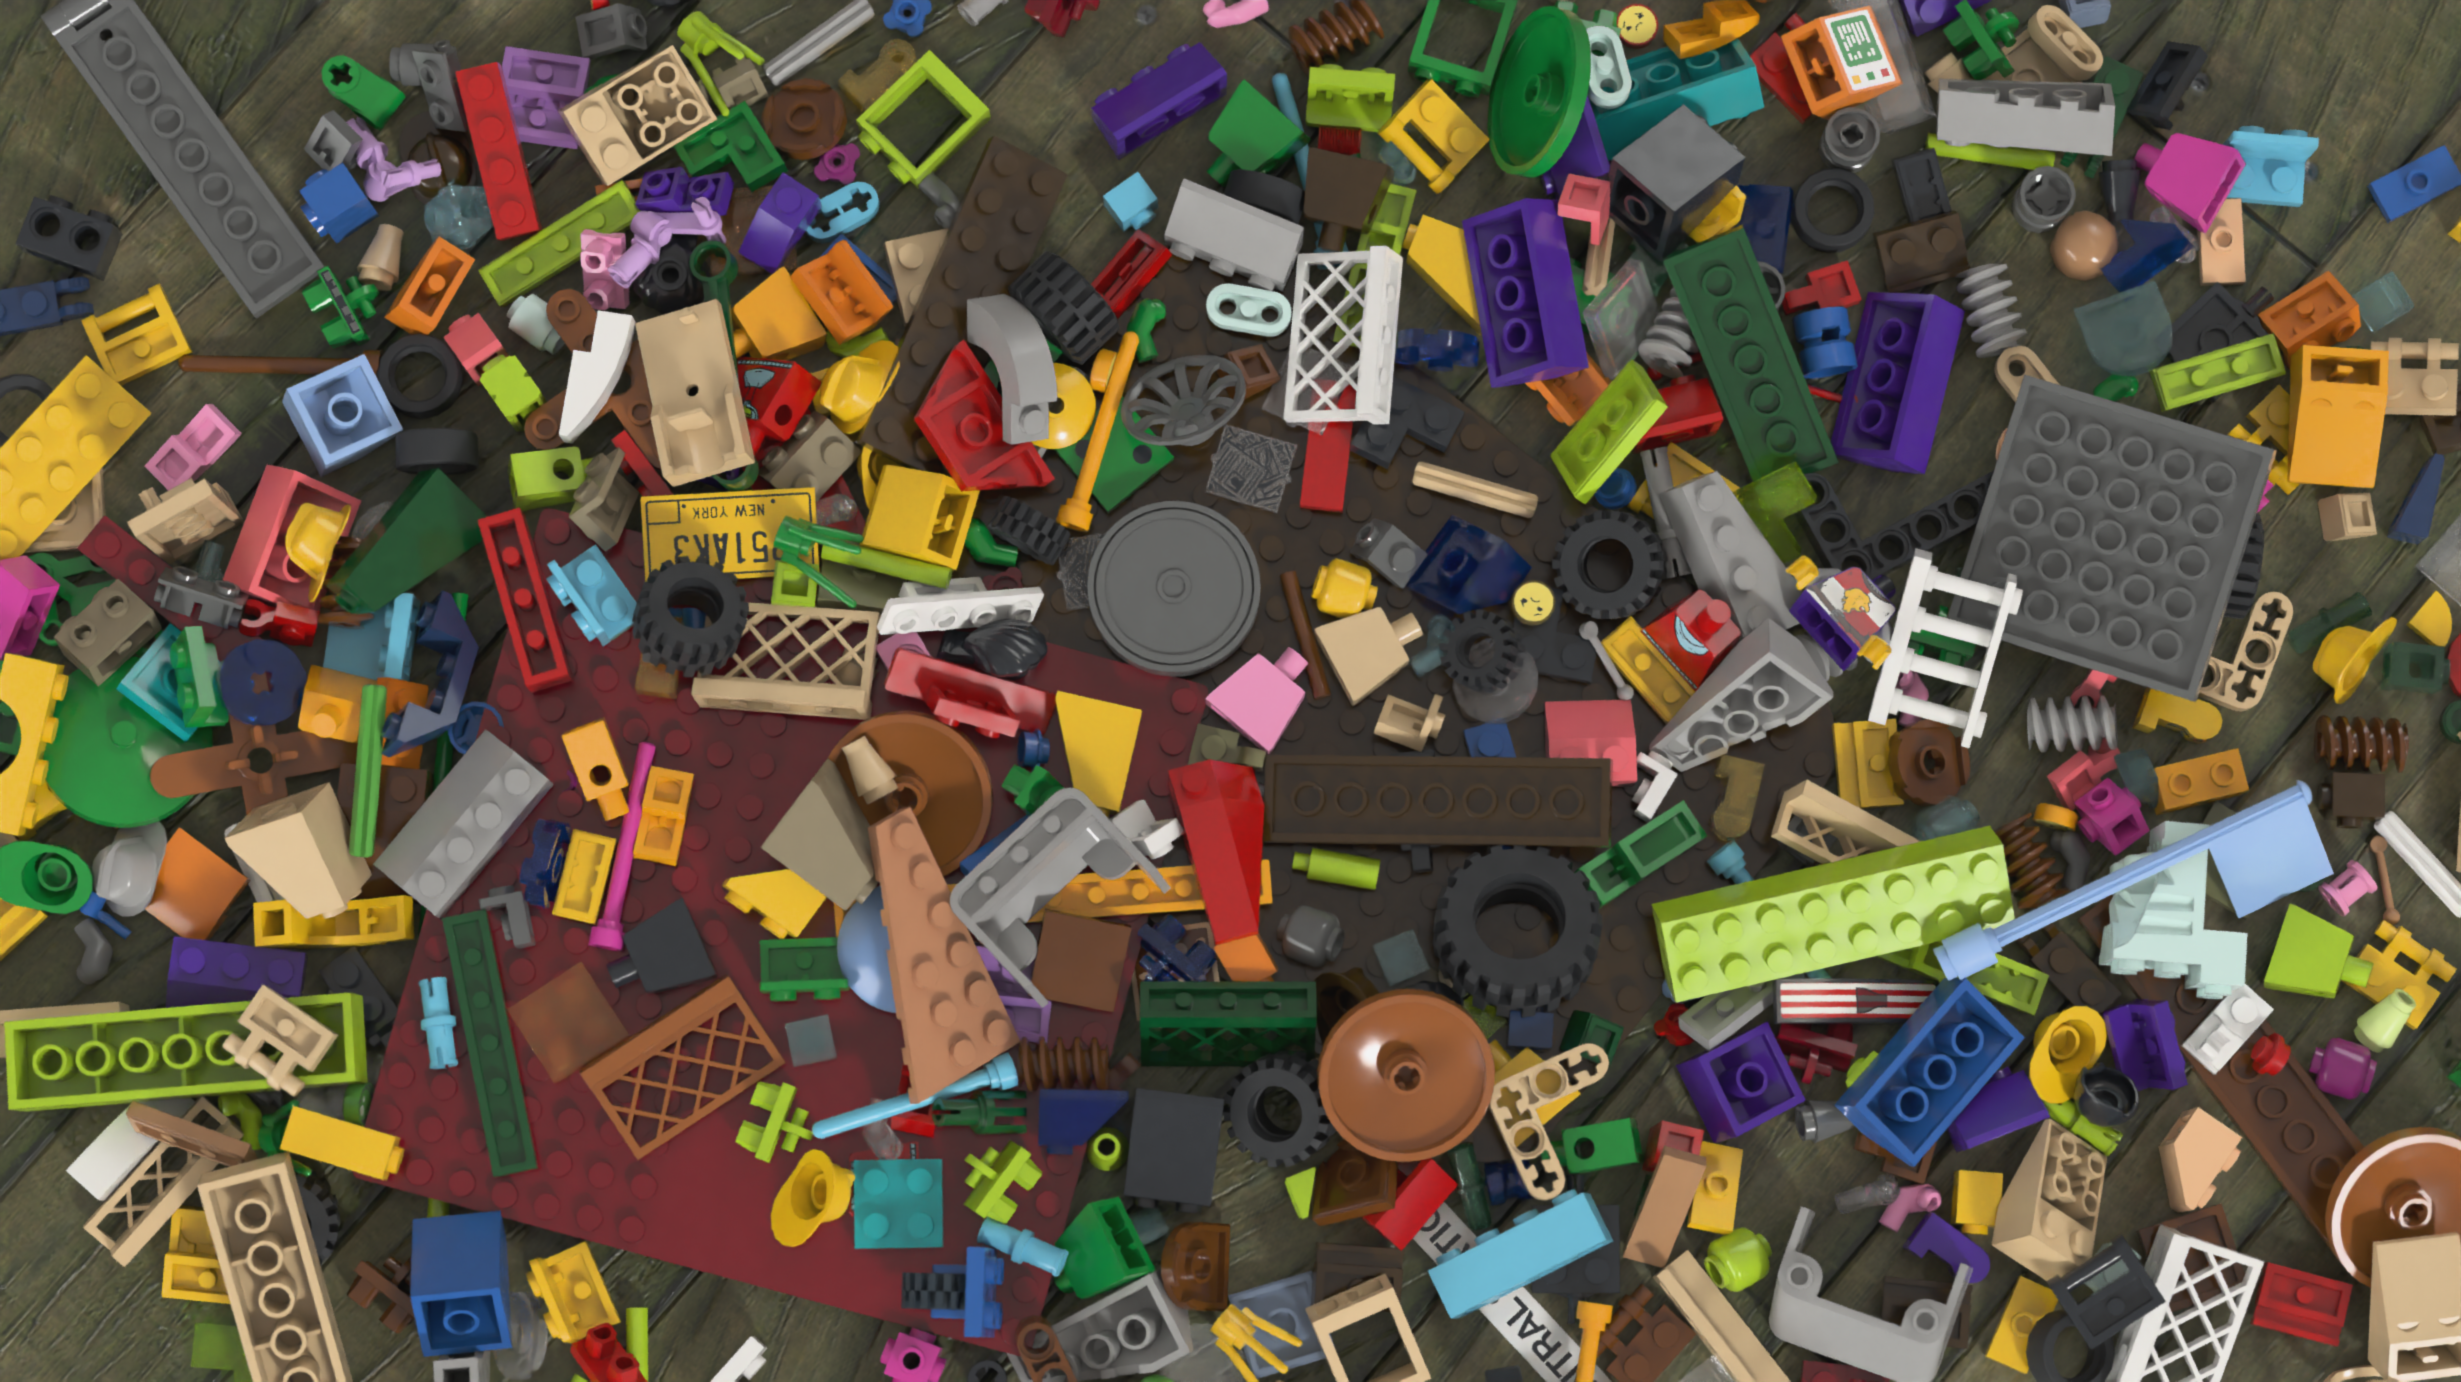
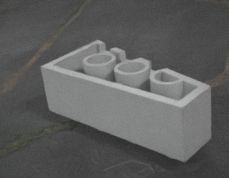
M1939 79L1936 132L1937 140H1945L1947 145L1967 146L1971 143H1978L2000 148L2021 147L2112 156L2115 102L2110 83Z
M1718 471L1692 478L1659 494L1698 588L1704 590L1712 600H1722L1729 606L1731 610L1730 619L1741 631L1738 643L1768 618L1785 630L1799 624L1789 612V609L1803 591L1797 589V582L1790 573L1785 571V565Z

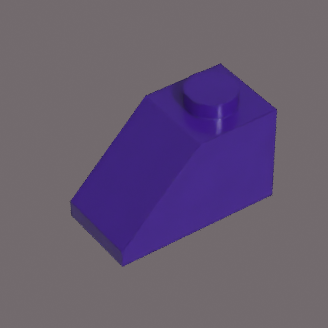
M783 172L759 206L738 251L739 254L771 275L781 268L822 208L819 195Z

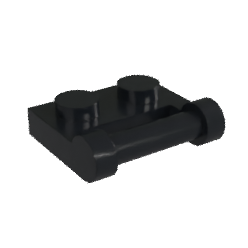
M2122 1234L2110 1240L2112 1245L2064 1276L2060 1277L2057 1274L2047 1280L2050 1288L2091 1349L2166 1302ZM2123 1260L2129 1269L2127 1272L2082 1301L2076 1302L2070 1292L2115 1263Z

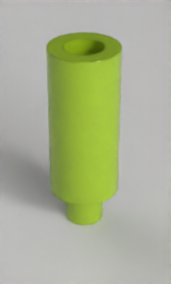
M1312 848L1311 854L1295 852L1292 869L1307 871V879L1375 890L1381 859Z

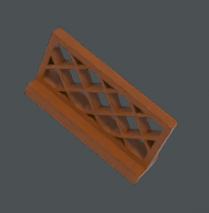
M726 973L579 1071L637 1160H639L785 1064V1061ZM736 1002L745 1016L741 1035L716 1030L719 1012ZM713 1017L711 1028L699 1026ZM749 1024L759 1038L746 1036ZM690 1031L709 1034L704 1059L679 1054L682 1037ZM715 1035L740 1040L734 1065L709 1060ZM676 1041L674 1053L662 1051ZM745 1041L764 1045L773 1060L759 1069L740 1066ZM654 1055L672 1058L667 1083L642 1078L646 1060ZM677 1060L703 1064L698 1089L673 1084ZM639 1065L637 1077L625 1075ZM708 1066L733 1070L730 1088L721 1094L704 1091L703 1087ZM738 1072L750 1074L736 1083ZM617 1079L635 1083L630 1107L612 1104L602 1089ZM640 1084L666 1089L661 1114L635 1109ZM671 1090L696 1095L692 1113L684 1118L666 1115ZM702 1096L713 1098L699 1108ZM617 1111L629 1113L626 1125ZM634 1114L659 1119L656 1136L642 1146H639L630 1132ZM664 1121L675 1122L674 1125L663 1131Z

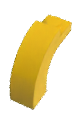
M400 895L349 900L347 903L348 909L334 917L324 918L322 914L308 919L299 913L287 900L253 903L255 947L283 949L344 948L384 945L386 942L414 940L413 897Z

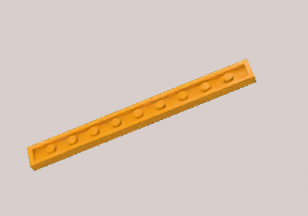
M1269 859L1262 860L1260 905L1273 903ZM1192 866L1157 868L1171 887L1165 894L1141 869L1130 870L1123 877L1114 880L1101 878L1096 873L1078 874L1026 923L1042 922L1045 909L1100 918L1202 910L1205 908ZM957 884L947 885L951 893ZM856 900L853 901L846 911L834 903L836 937L839 935L841 924L847 912Z

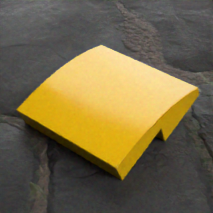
M181 1205L172 1214L169 1251L165 1254L162 1297L231 1304L204 1208Z

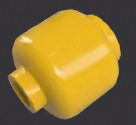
M1333 559L1328 566H1320L1314 581L1311 597L1317 599L1316 603L1319 611L1343 619L1361 613L1362 610H1371L1378 587L1371 585L1372 576L1368 568L1342 559Z

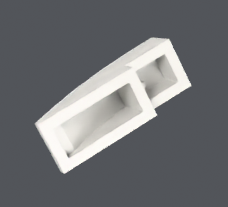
M598 310L591 352L573 350L559 436L563 442L573 443L587 429L608 401L620 379L636 330V322L632 315Z
M192 1098L138 1103L181 1118L195 1101ZM129 1106L66 1170L98 1200L106 1201L159 1142L156 1139L135 1132L126 1115Z

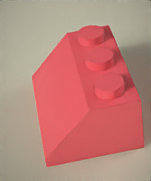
M267 464L222 580L236 584L240 587V591L249 594V597L275 607L277 602L280 601L320 611V599L325 597L327 591L321 587L315 601L309 602L308 594L311 576L290 559L285 545L287 529L300 505L303 503H311L337 512L349 504L351 506L350 515L341 536L348 537L362 500L296 470ZM331 557L330 562L337 560ZM326 573L324 580L331 579L333 576Z

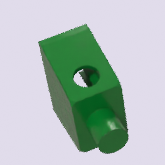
M1244 79L1208 134L1207 138L1222 153L1206 172L1224 188H1226L1230 172L1233 170H1251L1270 175L1307 145L1311 138Z
M1632 1118L1562 1130L1563 1140L1550 1142L1561 1167L1568 1166L1569 1174L1586 1173L1644 1162L1638 1123L1636 1119ZM1592 1141L1594 1144L1593 1155L1583 1157L1580 1152L1582 1142ZM1544 1150L1541 1153V1159L1549 1160L1548 1154Z
M1120 1197L1087 1204L1054 1244L1055 1247L1068 1251V1257L1061 1273L1057 1277L1054 1276L1055 1283L1062 1292L1070 1294L1075 1291L1076 1295L1081 1299L1107 1294L1155 1271Z

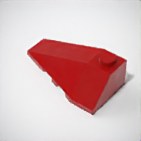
M1209 759L1168 770L1169 794L1177 820L1184 831V834H1182L1215 944L1220 945L1257 935L1259 931L1264 802L1253 767Z

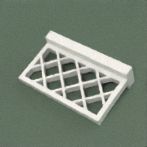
M1370 246V251L1298 254L1283 418L1288 423L1369 421L1372 424H1389L1403 257L1388 246ZM1356 263H1367L1366 277L1353 288L1344 278V275ZM1333 264H1341V265L1336 269ZM1310 265H1326L1332 274L1315 290L1309 284ZM1340 281L1350 293L1332 309L1322 297ZM1358 301L1364 308L1363 318L1350 330L1340 317ZM1318 302L1328 315L1311 331L1305 324L1306 313ZM1336 322L1346 335L1329 351L1319 338ZM1354 342L1360 349L1359 361L1347 372L1337 361V358ZM1315 344L1325 356L1307 372L1302 367V355ZM1333 364L1343 377L1325 393L1315 380ZM1350 384L1357 391L1355 409H1340L1333 400ZM1311 385L1321 396V399L1310 410L1298 411L1299 396ZM1329 405V407H1330L1332 410H1324V409Z
M2160 1224L2144 1268L2166 1302L2121 1330L2114 1349L2113 1367L2105 1382H2141L2143 1376L2157 1370L2162 1382H2169L2163 1366L2184 1356L2191 1375L2178 1382H2203L2202 1379L2206 1377V1382H2220L2264 1262L2258 1258L2180 1233L2176 1229ZM2193 1247L2204 1251L2210 1266L2189 1276L2184 1262L2189 1248ZM2213 1254L2223 1257V1259L2216 1262ZM2235 1262L2247 1265L2248 1268L2243 1281L2228 1289L2220 1270ZM2214 1274L2222 1293L2201 1303L2193 1284ZM2179 1275H2181L2182 1280H2180L2179 1282H2177V1281H2178V1278H2179ZM2187 1288L2195 1307L2174 1317L2169 1307L2173 1294ZM2237 1295V1298L2234 1302L2232 1297ZM2226 1301L2231 1312L2228 1322L2213 1330L2205 1311ZM2199 1315L2207 1334L2186 1344L2178 1325ZM2164 1316L2167 1318L2165 1322H2163ZM2172 1329L2179 1348L2159 1358L2154 1348L2158 1335ZM2222 1336L2221 1341H2220V1344H2219V1341H2218L2217 1338H2219V1337ZM2211 1342L2216 1353L2213 1363L2198 1371L2190 1352ZM2149 1357H2151L2152 1362L2147 1364Z

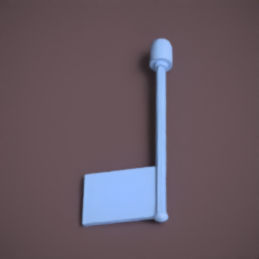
M2298 780L2296 781L2297 785L1993 930L1991 927L1982 930L1979 923L1974 924L1941 940L1943 945L1934 948V953L1948 981L1956 977L1962 980L1997 963L1998 960L1995 954L2002 951V946L2208 848L2238 918H2241L2334 874L2307 806L2312 801V793L2309 786L2305 782Z

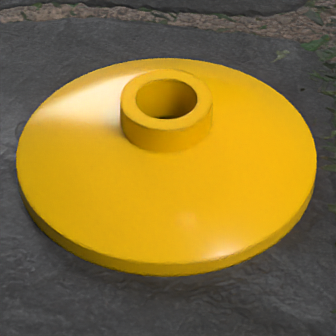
M1053 363L1057 384V398L1062 402V410L1058 414L1049 411V439L1031 441L1033 445L1046 449L1065 448L1079 441L1090 429L1096 411L1094 392L1087 379L1076 369L1060 363Z

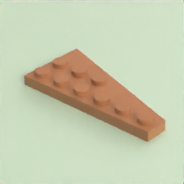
M904 807L869 826L868 834L875 880L880 882L884 909L880 910L882 925L887 926L890 950L886 951L896 1016L902 1022L905 1041V1047L901 1048L904 1065L908 1064L912 1088H908L910 1104H919L1020 1043V1039L968 928L951 909V892L911 807Z

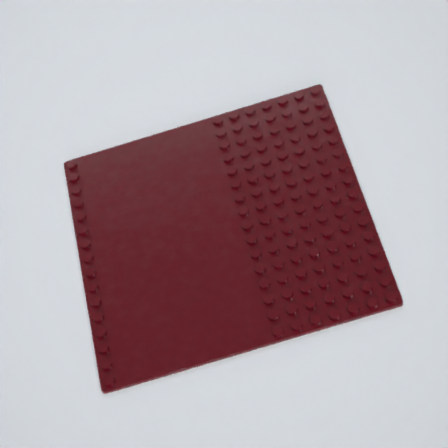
M552 508L544 509L539 517L533 544L573 681L531 693L525 686L508 627L486 702L501 715L504 727L499 726L497 717L491 710L485 708L476 740L486 729L547 777L554 785L443 917L446 918L482 910L480 909L479 899L488 898V890L513 885L515 892L523 891L527 895L536 946L518 949L514 946L513 939L506 941L501 915L508 914L507 907L487 912L538 1169L496 1178L493 1177L443 920L427 909L364 1126L399 1137L398 1147L404 1148L403 1158L396 1174L390 1172L387 1180L352 1171L353 1175L361 1180L481 1212L501 1210L502 1217L1021 1357L1015 1339L1016 1327L1025 1317L1032 1315L1041 1316L1052 1277L1051 1273L1024 1261L1018 1264L1011 1261V1255L997 1250V1258L1004 1259V1280L1002 1285L996 1284V1302H1002L1003 1320L1001 1329H995V1338L964 1337L965 1319L931 1318V1309L901 1308L902 1273H932V1264L967 1265V1247L995 1249L984 1243L977 1242L979 1230L985 1219L964 1205V1202L974 1190L964 1182L974 1169L965 1161V1158L970 1153L980 1160L989 1147L1001 1153L1009 1140L1032 1154L1029 1159L1042 1171V1175L1029 1190H1026L1014 1180L1003 1194L1017 1204L1016 1211L1005 1225L1021 1232L1024 1229L1034 1232L1035 1238L1054 1246L1055 1242L1064 1232L1101 1095L1095 1080H1093L1089 1092H1082L1077 1080L1071 1092H1064L1060 1080H1058L1053 1092L1046 1091L1042 1080L1036 1092L1028 1090L1025 1080H1023L1020 1089L1019 1086L1006 1089L1026 1090L1027 1099H994L995 1107H1027V1116H995L994 1125H1027V1133L976 1134L969 1125H947L943 1127L936 1126L934 1137L931 1138L890 1129L891 1117L822 1139L814 1135L811 1141L799 1137L793 1153L781 1148L787 1133L782 1130L770 1163L755 1158L756 1153L747 1150L735 1142L744 1120L766 1128L772 1112L750 1104L758 1082L775 1084L782 1087L783 1083L796 1087L798 1090L786 1122L791 1123L796 1107L808 1111L803 1128L812 1131L813 1125L818 1121L881 1102L897 1095L903 1066L901 1048L905 1047L902 1022L897 1019L896 1013L887 1012L868 1004L851 987L850 991H840L839 999L817 1000L814 999V992L796 993V1000L770 1001V994H762L760 992V940H777L779 938L760 925L764 917L751 908L748 913H744L728 902L724 897L729 891L721 886L728 878L789 869L763 850L761 846L827 760L838 741L850 729L864 720L699 707L691 694L693 679L697 678L698 670L695 671L693 677H683V671L676 670L674 675L665 672L667 666L664 664H659L656 667L652 663L643 662V654L638 648L640 639H634L633 627L604 647L597 637L589 642L571 615L577 611L574 604L571 602L564 606L546 580V578L552 575L547 564L555 560L558 566L562 568L596 544L637 603L645 582L643 533L624 528L617 544L604 551L594 540L588 538L582 529L569 518L570 513ZM774 577L737 580L735 586H743L747 594L744 602L771 604ZM817 583V589H816L815 607H816V600H817L818 583ZM676 605V606H673L674 608H677V607H678V608H682V609H683V608H696V607L691 606V605ZM748 615L747 619H751L754 615ZM768 616L756 625L755 629L768 642L787 626L779 617ZM787 618V619L790 621V623H792V622L795 621L797 618ZM675 619L677 622L682 624V619ZM810 619L797 631L811 645L829 629L822 620ZM830 621V622H831V624H832L833 626H835V625L838 624L840 621ZM853 622L840 634L853 649L867 638L869 624ZM978 627L961 628L955 630L960 632H972L976 630ZM945 630L917 632L931 657L936 658ZM749 631L741 637L735 653L744 661L762 647V644ZM879 633L877 645L895 634L881 635ZM791 634L773 650L786 665L805 648ZM834 637L815 653L829 668L837 661V657H842L845 648ZM1046 642L1048 651L1044 659L1040 661L1036 668L1029 670L1023 678L1015 681L1053 692L1055 695L1057 691L1142 710L1120 812L1134 802L1144 800L1156 821L1175 818L1176 813L1169 794L1168 770L1188 765L1197 725L1201 723L1205 709L1206 698L1209 693L1208 688L1200 683L1178 677L1148 673L1130 664ZM876 652L878 660L875 669L879 671L872 681L870 695L872 702L871 717L893 711H916L935 715L925 701L906 695L902 696L884 687L888 671ZM767 653L748 669L756 678L768 679L781 667ZM810 656L791 672L800 682H811L824 671ZM728 657L726 665L720 669L714 666L709 675L725 676L738 664L733 658ZM955 663L968 668L982 671L978 669L974 664ZM745 672L738 676L749 678ZM787 675L781 679L791 681ZM830 678L824 682L827 684H834ZM1055 705L1046 732L1042 735L1043 738H1048L1050 742L1049 760L1047 764H1040V767L1047 770L1064 788H1072ZM605 717L629 781L628 786L621 788L626 802L637 748L640 742H648L655 745L652 766L694 774L677 865L672 866L633 858L620 923L624 924L622 932L627 933L674 901L683 898L718 976L717 978L651 995L646 993L640 978L616 988L606 964L628 955L629 951L626 944L624 943L623 951H612L590 946L588 943L591 929L597 926V922L596 925L552 914L573 829L617 840L597 921L598 919H603L624 816L605 821L597 798L589 801L583 798L584 792L562 739L563 732ZM960 722L957 727L974 743L981 753L992 781V815L986 833L976 850L1027 815L1014 803V795L1007 792L1002 787V784L1011 768L1015 764L1018 765L1017 744L1021 732L1029 731L1018 728L1015 737L1000 733L999 738H991L975 731L974 725ZM597 765L592 768L597 782H605L610 779L605 765ZM1021 767L1032 773L1031 767ZM567 770L571 771L577 779V786L574 791H564L571 784ZM1165 854L1152 860L1149 855L1145 856L1156 868H1162ZM1087 865L1079 874L1095 872ZM1135 865L1131 870H1140V868ZM959 867L944 876L947 885L958 884L966 876L960 871ZM877 882L875 888L881 886L880 882ZM826 897L799 936L791 937L787 934L784 939L836 937L834 902ZM1149 914L1097 918L1131 925L1132 927L1114 1012L1052 1001L1048 1040L1046 1043L1048 1049H1053L1057 1037H1062L1066 1049L1071 1048L1074 1037L1080 1038L1083 1049H1088L1091 1038L1097 1037L1101 1049H1105L1108 1044L1110 1061ZM1042 922L1025 923L1024 925L1035 936L1038 944ZM968 929L973 941L980 942ZM727 973L784 1059L785 1064L637 1160L592 1090L582 1078L579 1070ZM434 977L447 978L450 1014L455 1016L456 1026L452 1027L458 1065L453 1067L445 1065L446 1068L430 1069L426 1031L421 1030L420 1023L424 1019L421 989L418 982L423 979H428L431 982V978ZM736 1002L719 1012L716 1030L741 1035L745 1016ZM713 1017L699 1026L711 1028ZM749 1024L746 1036L759 1038ZM690 1031L682 1037L679 1054L704 1059L709 1034ZM715 1035L709 1060L734 1065L740 1040ZM676 1041L662 1051L674 1053ZM745 1041L740 1066L759 1069L773 1060L764 1045ZM1029 1042L1030 1048L1035 1049L1037 1042ZM1020 1043L1003 1052H1008L1011 1056L1017 1072V1077V1060ZM658 1055L652 1056L645 1061L642 1078L667 1083L672 1058ZM677 1060L673 1084L698 1089L703 1064ZM639 1065L625 1075L637 1077ZM983 1065L973 1070L972 1072L982 1070ZM708 1066L703 1090L721 1094L730 1088L733 1070ZM738 1072L736 1083L750 1074ZM617 1079L602 1090L612 1104L630 1107L635 1083ZM640 1084L635 1109L661 1114L666 1089ZM986 1086V1087H983V1088H980V1089H977V1090H999V1089H998V1088L990 1089L989 1086ZM671 1090L666 1115L686 1117L693 1112L696 1095ZM974 1091L949 1099H969ZM702 1096L699 1108L713 1098ZM940 1110L939 1115L949 1114V1111ZM617 1111L626 1125L629 1113ZM634 1114L630 1132L639 1146H642L656 1136L659 1119ZM664 1121L663 1131L674 1125L675 1122ZM908 1142H919V1159H943L944 1247L855 1249L854 1216L849 1214V1205L841 1217L833 1221L820 1223L814 1233L803 1244L795 1247L785 1246L774 1236L771 1228V1212L774 1200L804 1154L813 1149L824 1151L830 1157L832 1163L845 1169H849V1155L851 1153ZM1032 1329L1025 1335L1024 1343L1026 1346L1033 1347L1037 1329Z

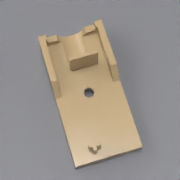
M714 299L635 323L652 402L650 417L663 477L675 487L755 463L721 303ZM696 386L699 388L695 396H689V390L692 387Z
M190 478L159 496L160 499L153 487L143 490L138 495L147 511L127 522L134 536L168 564H171L244 523V520L229 493L217 482L211 485L206 479H203L195 484L193 479Z

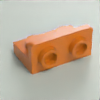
M2330 271L2320 275L2257 315L2262 328L2268 334L2274 333L2277 345L2283 351L2284 363L2289 370L2291 367V356L2302 345L2331 347L2337 342L2348 340L2361 327L2359 304Z

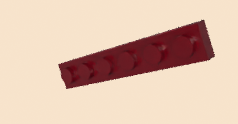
M104 515L77 548L116 580L119 579L139 598L181 631L184 627L202 626L205 643L215 644L218 660L223 664L236 654L246 653L257 657L265 668L270 700L283 711L306 684L308 675L259 636H246L240 633L241 622L237 628L229 626L228 629L198 620L203 605L196 602L190 617L161 608V603L153 600L158 585H166L158 583V579L166 567H171Z

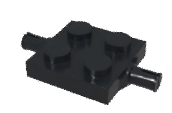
M2217 281L2156 338L2154 343L2168 356L2172 363H2176L2269 335L2262 328L2257 315L2270 302L2274 301V297L2269 293L2260 303H2257L2268 291L2266 288L2260 287L2244 303L2232 297ZM2223 394L2208 399L2214 403Z
M1566 1175L1567 1191L1573 1190L1574 1175ZM1577 1175V1194L1584 1192L1585 1175ZM1532 1205V1210L1537 1209L1538 1213L1541 1214L1553 1208L1554 1205ZM1596 1205L1613 1242L1532 1282V1293H1555L1568 1298L1567 1324H1575V1307H1577L1578 1301H1585V1298L1598 1293H1620L1619 1205Z

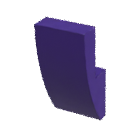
M683 167L644 172L635 205L641 211H653L655 213L694 212L691 207L692 203L697 204L695 199L705 197L709 200L712 210L723 216L727 213L734 181L728 172L689 178Z

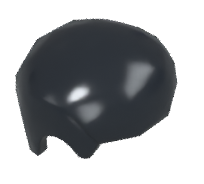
M2101 1062L2089 1070L2086 1067L2082 1068L2076 1080L2073 1099L2080 1114L2091 1124L2100 1127L2118 1126L2127 1122L2136 1114L2139 1105V1093L2131 1078L2120 1070L2106 1067Z

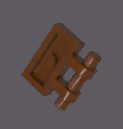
M1640 1284L1630 1296L1625 1294L1617 1303L1620 1307L1611 1316V1323H1606L1605 1332L1600 1331L1596 1359L1606 1348L1616 1356L1605 1370L1618 1382H1654L1697 1334L1665 1304H1662L1653 1316L1648 1314L1643 1307L1654 1295L1643 1284ZM1634 1319L1642 1328L1625 1346L1617 1336Z

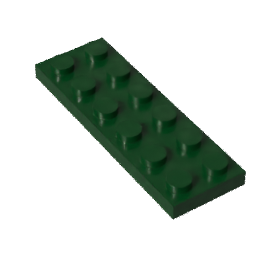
M1743 225L1662 257L1758 495L1795 481L1802 475L1814 473L1839 463Z

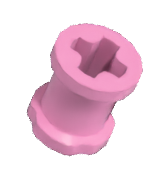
M2353 859L2346 864L2347 869L2329 884L2323 882L2318 887L2320 894L2328 905L2343 917L2349 913V906L2365 893L2372 894L2378 888L2368 871Z

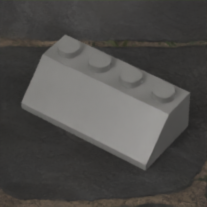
M485 729L373 865L442 920L554 784Z

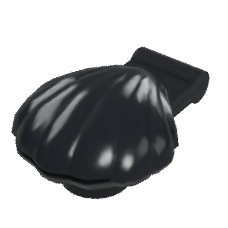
M672 234L670 241L660 248V260L656 264L650 263L632 282L634 292L639 295L645 306L654 308L661 314H667L698 305L704 300L703 284L693 275L689 265L690 256L696 248L699 234ZM704 261L701 270L706 272L707 277H711L709 273L710 267Z
M1002 619L983 625L972 632H960L955 629L945 630L936 658L952 663L974 664L978 669L992 676L1015 681L1023 678L1029 670L1036 668L1040 661L1044 659L1048 648L1045 635L1031 623L1017 619Z

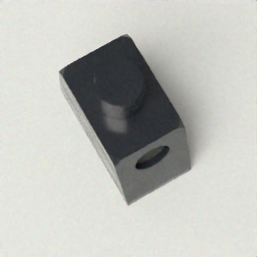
M683 898L674 901L625 933L622 937L629 954L606 964L616 988L640 978L648 995L709 981L718 977Z

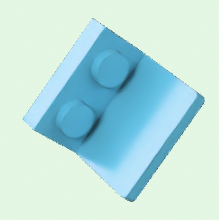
M2258 126L2239 127L2238 131H2233L2223 145L2238 149L2246 165L2226 199L2241 198V202L2300 207L2303 204L2305 162L2318 148L2319 138L2307 137V132L2302 130H2284L2281 132V135L2267 134L2264 128Z
M596 544L562 568L558 566L555 560L547 564L552 575L546 578V580L564 606L571 602L574 604L577 611L571 615L589 642L597 637L604 647L634 626L635 622H632L637 603Z
M402 593L377 611L371 612L374 614V619L361 621V626L364 629L329 626L323 667L373 680L389 677L409 681L417 630L416 618L420 609L418 598L414 594Z

